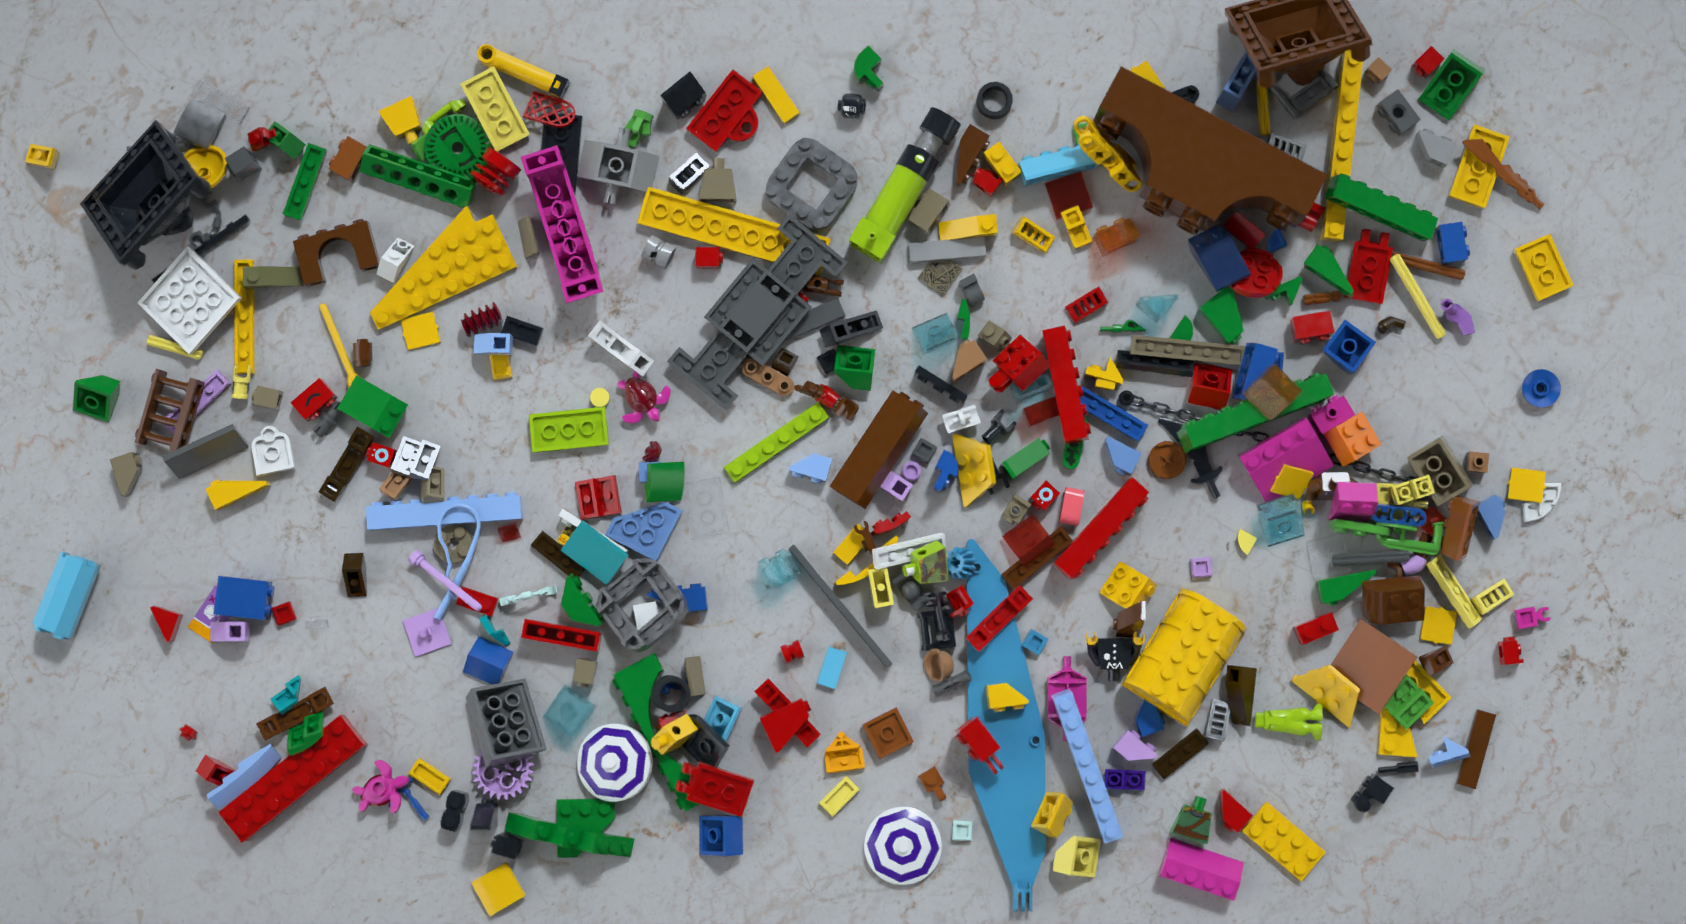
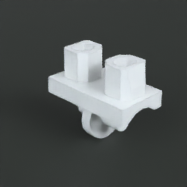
M975 405L942 415L948 434L981 423Z

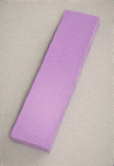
M216 370L204 381L205 384L195 417L231 385L219 370ZM175 408L166 417L177 420L180 409ZM164 425L174 435L175 427Z

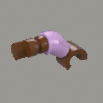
M1422 532L1419 541L1431 543L1433 537ZM1414 552L1410 554L1408 562H1400V565L1387 563L1386 566L1388 569H1393L1396 572L1395 578H1400L1402 574L1407 576L1421 572L1427 564L1426 559L1428 555Z

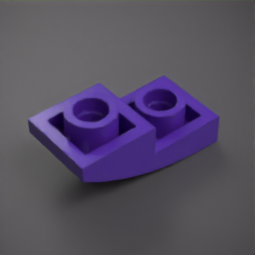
M1105 769L1106 789L1145 790L1146 771Z

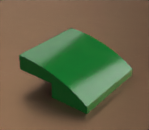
M684 462L647 464L648 483H644L646 503L680 501L684 489Z
M323 711L305 716L304 724L289 728L287 750L290 756L309 748L323 736Z

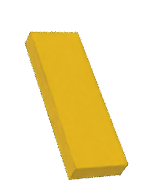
M769 66L752 76L784 124L800 114Z

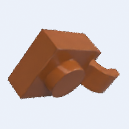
M935 766L918 776L927 792L934 790L940 801L947 798L940 787L945 782Z

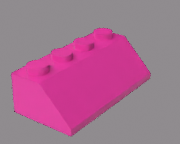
M1170 838L1158 875L1235 901L1241 883L1244 862Z

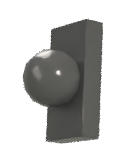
M902 572L892 580L893 584L915 611L930 600L928 596H924V590L912 575L906 577Z

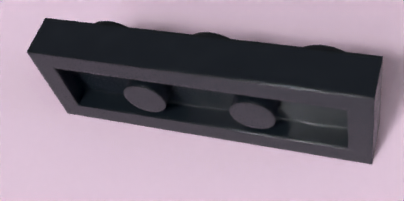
M920 365L917 367L915 374L919 381L925 384L928 381L934 385L932 387L934 390L941 394L943 391L949 394V399L957 404L959 402L964 403L968 396L967 394Z

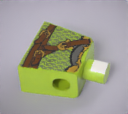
M938 540L912 551L910 554L911 564L902 567L906 577L912 575L921 584L949 580L946 547Z

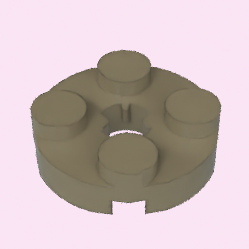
M458 525L443 527L441 529L442 539L448 548L451 563L464 561L473 541L471 534L465 528ZM437 532L434 540V549L436 554L443 561L447 562L445 550L438 539ZM455 538L454 541L458 540L459 544L456 545V549L452 550V547L449 548L448 543L451 542V539Z

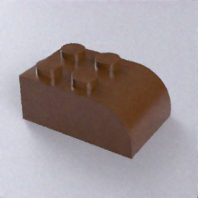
M1420 576L1362 581V616L1367 621L1375 624L1424 621L1425 587Z

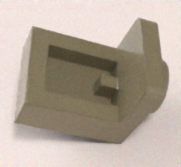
M989 320L978 334L982 340L995 347L1000 353L1009 345L1012 339L1004 329Z

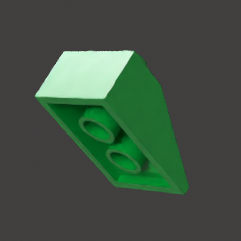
M1453 49L1418 100L1447 120H1450L1485 70Z
M356 375L337 409L390 438L408 404Z

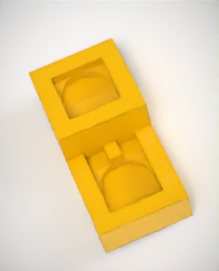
M1078 205L1061 212L1075 250L1093 243Z

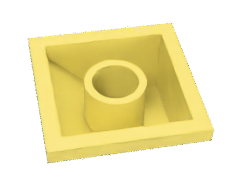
M1081 836L1071 837L1056 851L1053 871L1068 875L1095 877L1101 839Z

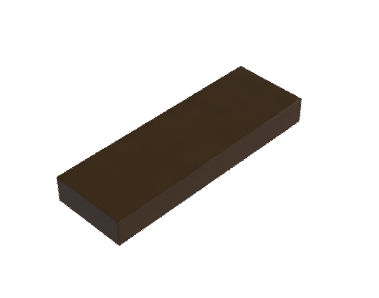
M543 530L531 544L534 549L565 574L573 573L574 576L580 577L585 571V568L561 551L562 545Z
M1195 728L1155 760L1152 766L1165 779L1209 743L1201 732Z

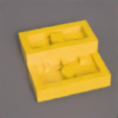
M507 862L471 882L489 916L526 896Z

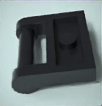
M952 608L943 609L945 626L951 633V640L937 641L936 638L935 644L930 643L927 617H933L936 637V633L939 630L935 610L917 613L921 625L922 651L934 648L956 647L953 617L951 618L950 616Z

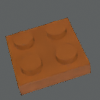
M897 707L862 724L879 759L914 742Z

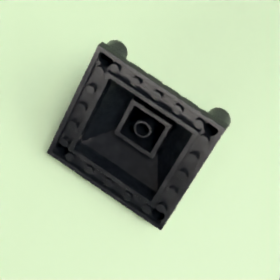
M155 120L80 205L117 261L123 266L128 265L132 269L137 270L142 268L146 262V255L138 250L142 245L145 246L162 235L178 234L192 227L194 218L189 207L191 193L197 198L206 197L210 193L211 185L195 172L176 145V136L165 129L159 121Z

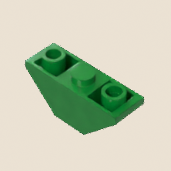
M569 574L565 581L561 601L562 607L572 621L595 626L601 625L604 621L603 616L598 613L593 605L592 596L589 592L583 590L581 587L583 584L577 575Z

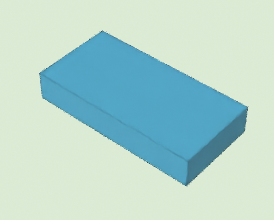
M828 647L817 681L818 684L833 689L836 688L847 652Z

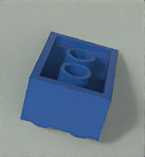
M1246 343L1232 392V399L1245 400L1272 370L1273 366L1277 364L1279 359L1278 349L1259 343Z

